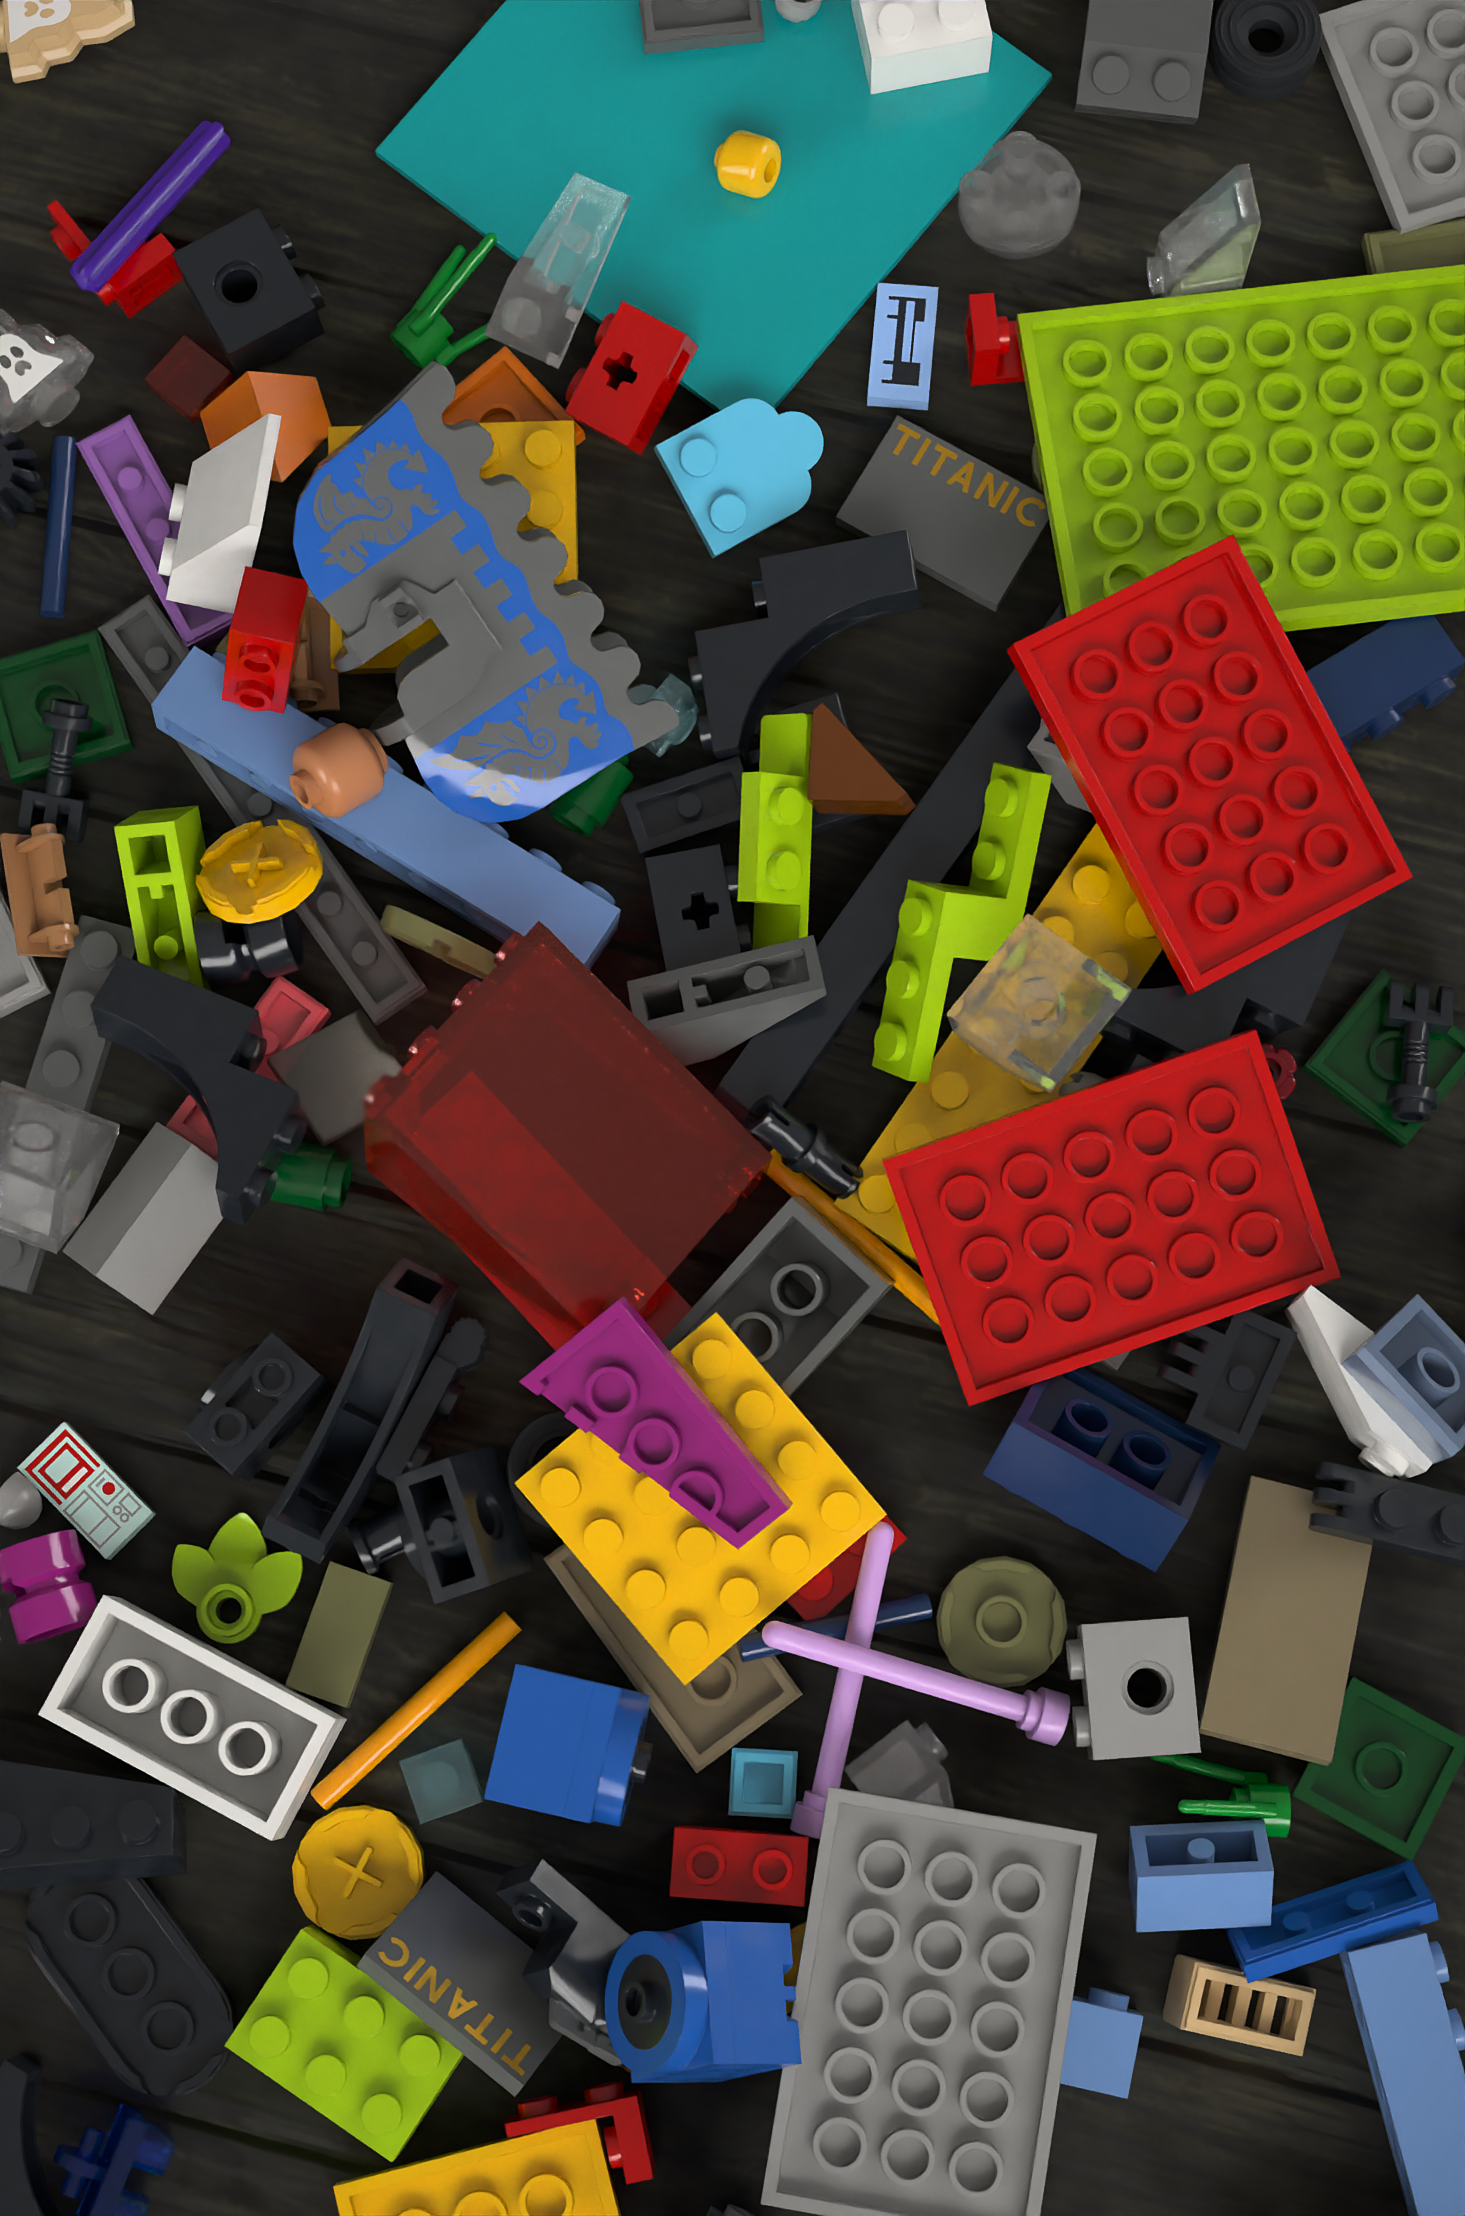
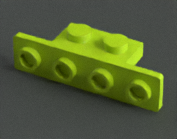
M798 713L763 716L761 719L759 772H742L737 901L754 902L753 950L808 936L812 804L807 798L812 714Z

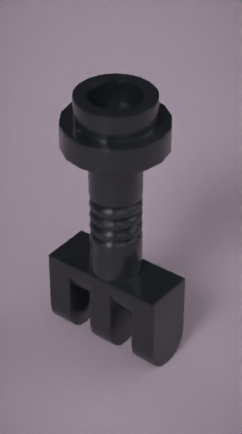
M52 698L50 709L43 711L42 724L54 727L51 744L52 753L50 754V766L48 767L49 772L47 773L45 790L33 787L23 789L18 822L19 831L31 833V828L38 824L39 811L44 810L43 824H55L57 834H60L63 816L68 815L67 840L78 843L83 841L91 799L70 795L72 782L71 774L73 773L71 768L74 767L73 762L75 760L74 755L76 754L79 732H91L94 718L88 716L89 704L68 699Z
M1389 979L1385 993L1383 1025L1404 1028V1047L1401 1081L1399 1085H1394L1387 1089L1386 1105L1392 1108L1391 1117L1393 1119L1407 1123H1422L1429 1121L1431 1111L1438 1107L1439 1093L1435 1089L1426 1086L1430 1032L1447 1034L1452 1027L1455 990L1454 987L1440 986L1436 995L1435 1009L1428 1008L1429 985L1415 982L1412 987L1409 1006L1403 1005V980Z

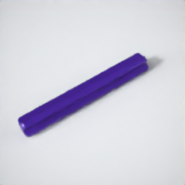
M207 120L202 121L71 265L70 274L77 281L76 285L84 292L88 290L94 293L99 292L230 147L231 139L224 132L225 127L217 121L213 123Z

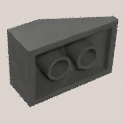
M1089 0L1074 111L1194 125L1199 116L1213 0Z
M802 1196L791 1197L662 1343L670 1350L673 1349L717 1311L790 1398L892 1288L896 1281Z

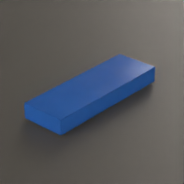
M1406 1861L1272 1906L1271 1926L1225 1928V1932L1247 1983H1251L1437 1921L1439 1917L1436 1903L1413 1861Z

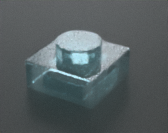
M671 673L649 700L654 698L661 699L670 704L679 716V726L643 745L660 758L672 744L679 745L688 737L696 723V714L699 712L690 687Z
M464 1738L399 1761L420 1825L485 1801Z

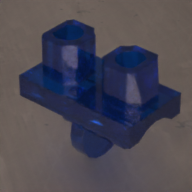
M121 2102L100 2156L97 2153L105 2132L95 2127L87 2126L79 2147L59 2144L53 2157V2161L68 2170L60 2191L62 2194L79 2199L87 2178H90L75 2216H148L151 2205L149 2197L123 2188L130 2169L135 2167L162 2177L169 2165L176 2146L173 2137L153 2124L147 2123L140 2108Z

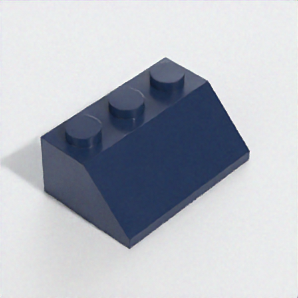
M1081 1367L1031 1385L982 1475L1002 1485L1009 1492L1020 1495L1057 1516L1066 1524L1076 1527L1112 1547L1124 1557L1135 1560L1156 1572L1189 1521L1222 1445L1183 1426V1423Z

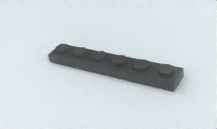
M85 915L80 916L78 923L79 935L74 937L75 947L69 951L0 1165V1286L31 1295L112 1044L111 1041L98 1036L90 1005L120 955L138 962L132 928Z

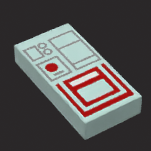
M63 1422L17 1467L105 1559L111 1560L157 1514L67 1422Z

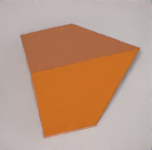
M247 371L200 412L209 446L212 450L268 413L280 415L282 417L270 480L283 482L328 438V427L332 426L316 377Z

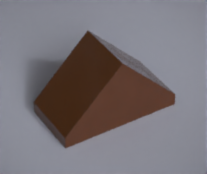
M823 702L813 710L807 800L817 812L826 814L908 815L916 805L906 791Z

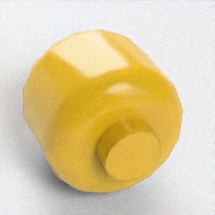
M744 130L730 134L725 142L717 148L715 153L714 165L717 169L718 181L724 189L754 199L766 196L774 187L781 169V151L778 144L768 137Z

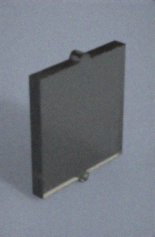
M362 1009L267 1059V1064L278 1081L299 1091L303 1118L307 1120V1124L323 1147L411 1100L418 1093L394 1057L396 1048L391 1044H385Z

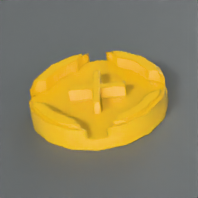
M276 819L279 826L263 827L260 820L244 823L224 833L207 848L200 860L203 869L199 875L196 874V886L211 914L227 922L251 924L274 919L296 908L314 891L323 874V857L317 842L309 830L294 821Z
M371 1805L338 1808L317 1820L302 1839L292 1865L294 1893L306 1917L328 1933L348 1940L375 1938L382 1935L422 1889L426 1878L424 1852L412 1828L393 1812Z

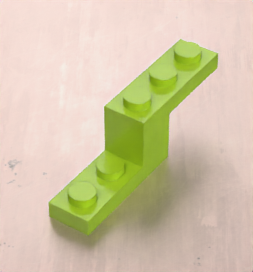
M994 762L990 783L985 792V808L977 847L972 857V873L969 887L908 879L905 899L899 911V929L893 960L887 972V990L880 1026L874 1038L873 1067L907 1081L929 1083L953 958L1014 964L1052 775L1016 765Z

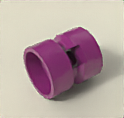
M76 1530L50 1533L12 1545L0 1551V1583L2 1590L13 1593L16 1596V1601L8 1610L18 1644L48 1639L87 1626L98 1606L92 1583L82 1581L78 1576V1573L85 1567L86 1562Z

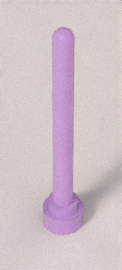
M879 1521L868 1530L844 1640L869 1649L894 1539L893 1528L883 1521ZM838 1668L812 1790H805L803 1801L795 1803L790 1829L796 1833L820 1839L828 1787L840 1788L864 1677L862 1674Z
M780 1621L768 1622L762 1630L763 1641L772 1648L1015 1720L1016 1727L1025 1730L1028 1739L1055 1746L1062 1738L1068 1722L1070 1697L1061 1692L1040 1687L1037 1692L1026 1690L1021 1695Z

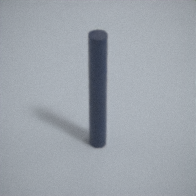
M70 436L54 437L52 446L39 612L41 616L50 619H60L65 615L77 459L76 443L78 442L77 439Z
M921 1593L880 1603L873 1632L931 1619L933 1613L928 1594ZM851 1610L790 1625L842 1640L845 1639ZM762 1631L746 1634L737 1641L738 1653L742 1663L786 1653V1651L766 1645L762 1639Z

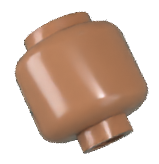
M338 723L296 747L292 756L294 774L290 775L289 784L294 796L306 809L315 807L327 817L339 818L369 802L381 793L385 783L384 774L388 770V760L381 744L369 730L365 728L357 729L348 723Z

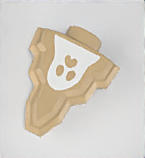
M131 0L0 1V53L7 52L13 82L17 84L45 78L50 66L73 61L84 45L109 42L134 27L133 3Z

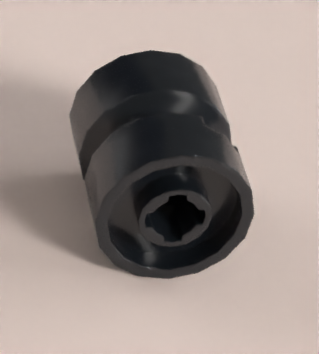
M208 908L195 913L194 934L197 951L206 978L214 990L219 991L251 983L255 972L258 971L270 979L300 972L304 969V945L294 909L274 919L251 924L227 922L211 914Z

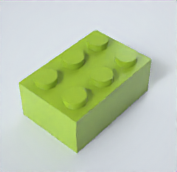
M312 1924L300 1930L224 2046L384 2158L393 2162L405 2148L464 2054L358 1968L357 1965L362 1959L359 1955Z

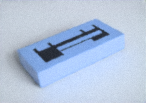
M878 283L867 406L928 410L939 287Z

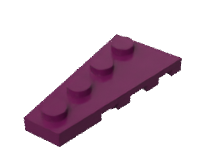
M625 1296L610 1306L519 1381L537 1396L542 1394L566 1412L564 1417L585 1433L588 1431L592 1432L620 1454L618 1458L640 1474L643 1471L669 1491L671 1499L737 1549L741 1548L789 1510L793 1504Z

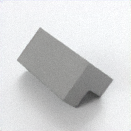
M156 1122L63 1249V1252L93 1275L153 1315L223 1219L215 1190L218 1163L189 1141Z

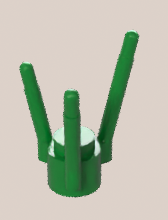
M490 232L486 234L456 270V267L466 253L463 245H457L410 312L396 325L397 328L390 334V338L397 348L419 369L423 370L432 361L447 367L460 354L516 322L517 315L510 311L450 344L447 338L454 330L440 314V311L497 242V235Z
M1185 1754L1149 1756L1155 1761L1173 1765V1767L1242 1786V1788L1231 1789L1229 1801L1181 1800L1178 1804V1809L1182 1813L1229 1816V1821L1264 1819L1267 1837H1287L1291 1820V1799L1287 1784L1268 1783L1266 1772L1242 1771Z

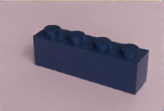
M1434 615L1392 619L1308 670L1306 674L1350 755L1352 753L1349 747L1351 744L1368 734L1373 741L1386 736L1404 722L1405 719L1402 713L1420 702L1425 709H1429L1450 696L1457 689L1454 682L1465 665V659Z

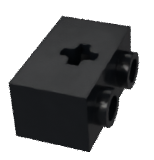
M720 844L645 858L666 972L753 950L748 923L735 924L731 905L732 900L738 899V871L736 862L723 863ZM705 907L709 917L710 928L697 930V925L693 920L694 908Z

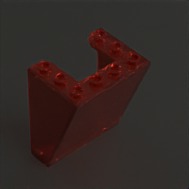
M538 921L525 936L516 932L502 945L494 958V963L497 966L482 983L477 979H472L461 989L450 1007L454 1013L438 1030L433 1026H429L416 1038L406 1055L410 1061L394 1078L389 1074H385L375 1082L362 1101V1105L366 1107L363 1110L367 1171L571 1339L623 1296L627 1298L641 1316L647 1308L648 1300L725 1212L729 1214L734 1209L740 1196L747 1199L766 1178L773 1156L551 930Z

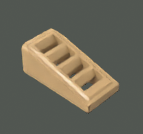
M1178 1954L1174 1960L1163 2009V2019L1182 2030L1302 2056L1317 1990L1309 1986L1270 1976L1247 1983L1241 1969ZM1225 1983L1232 1985L1225 2021L1218 2019ZM1257 1990L1260 1992L1251 2028L1245 2026L1252 1991ZM1278 1995L1287 1997L1279 2035L1270 2033Z

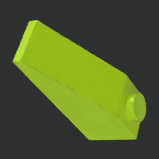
M199 806L138 811L114 826L138 962L210 991V983L200 962L194 934L195 913L208 908L196 886V874L199 875L203 869L200 860L206 851Z

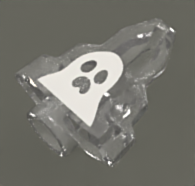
M0 308V433L2 436H5L10 431L18 433L36 420L44 427L54 426L64 420L78 404L80 393L75 386L85 376L89 365L94 359V355L70 334L56 337L41 324L18 325Z

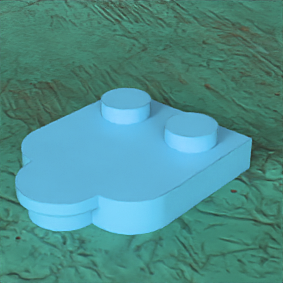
M747 398L726 407L656 445L654 451L711 557L714 558L793 515L806 504L812 486L808 470L820 459L824 440L820 427L810 416L795 411L778 415L776 410L767 402L760 399Z

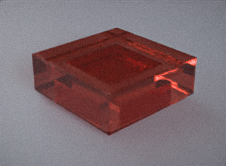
M184 335L144 380L148 388L194 424L200 417V412L214 401L234 379L227 368Z

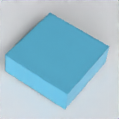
M732 1748L728 1815L792 1819L796 1799L798 1751Z

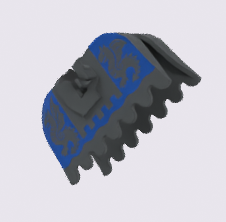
M432 361L386 407L317 464L298 499L293 528V547L300 572L312 593L342 628V642L344 645L333 662L339 672L343 673L364 664L431 618L440 633L410 652L399 663L395 676L398 700L386 708L367 730L377 738L381 746H388L405 739L424 781L436 798L455 813L476 821L489 823L517 820L545 807L622 756L674 730L679 726V716L674 708L666 702L661 692L653 685L641 683L628 688L639 675L641 663L637 653L628 647L623 637L618 633L609 631L591 636L592 632L602 622L605 611L601 599L592 592L591 588L585 582L575 579L561 584H554L555 578L567 563L568 554L565 545L548 528L535 527L523 532L517 531L518 523L530 509L531 498L529 492L512 475L502 473L487 479L480 477L481 467L492 455L494 443L491 435L476 421L464 420L452 425L443 423V411L454 399L456 386L447 368L440 363Z

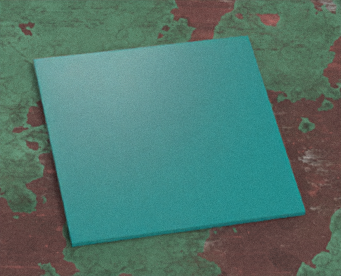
M506 0L375 152L378 158L483 237L490 232L497 235L495 246L599 324L602 323L610 312L616 314L621 302L624 301L687 334L699 347L679 384L716 412L747 398L760 399L776 409L877 289L878 283L883 282L1050 83L1052 73L992 31L993 38L989 72L870 94L850 0H822L819 10L813 17L798 23L784 19L776 10L774 0H760L764 42L645 55L639 0ZM739 130L768 137L776 141L781 151V169L778 179L772 190L766 196L759 199L726 190L718 181L717 169L714 165L716 150L725 142L730 134Z

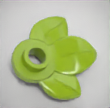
M238 1513L224 1524L213 1539L208 1551L188 1544L177 1545L172 1562L174 1585L181 1596L197 1606L196 1615L200 1628L212 1640L225 1644H234L246 1640L259 1627L262 1615L285 1607L295 1595L303 1572L301 1554L284 1551L268 1555V1546L264 1536L261 1535L262 1531L246 1513ZM234 1598L240 1603L242 1613L236 1622L227 1624L220 1616V1608L226 1600Z

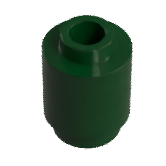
M626 755L622 756L552 801L546 812L566 828L589 838L595 827L602 828L619 802L620 796L624 794L634 776L626 768L629 758Z
M301 1142L293 1155L285 1153L275 1172L278 1174V1179L269 1201L323 1212L327 1210L328 1206L341 1209L349 1192L353 1161L351 1158L339 1156L338 1149Z

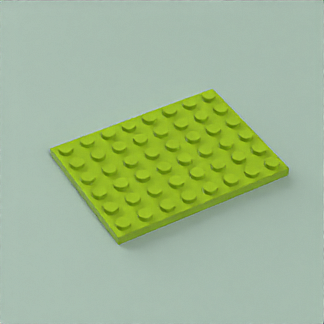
M1465 264L1017 314L1015 330L1066 617L1231 535H1234L1284 632L1465 611Z

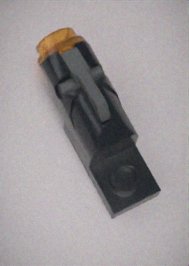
M543 1859L507 1871L495 1893L513 1908V1914L519 1922L543 1934L525 1966L522 1977L532 1990L549 2004L550 2026L586 2047L587 2051L613 2066H620L628 2073H631V2070L621 2062L612 2047L605 2019V1990L609 1970L617 1951L630 1935Z

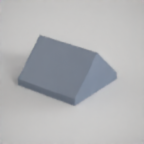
M1416 1294L1350 1354L1341 1365L1428 1459L1435 1464L1452 1457L1465 1445V1343L1419 1294Z

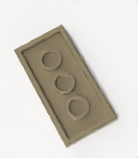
M1251 1476L1247 1481L1198 1724L1199 1733L1328 1766L1332 1762L1372 1545L1310 1530L1308 1526L1311 1513H1325L1335 1516L1336 1510L1314 1505L1312 1503L1313 1491Z
M565 1543L544 1558V1561L637 1691L651 1695L649 1708L696 1773L803 1695L775 1655L742 1663L738 1653L737 1642L684 1686ZM753 1628L747 1634L755 1633L757 1630Z

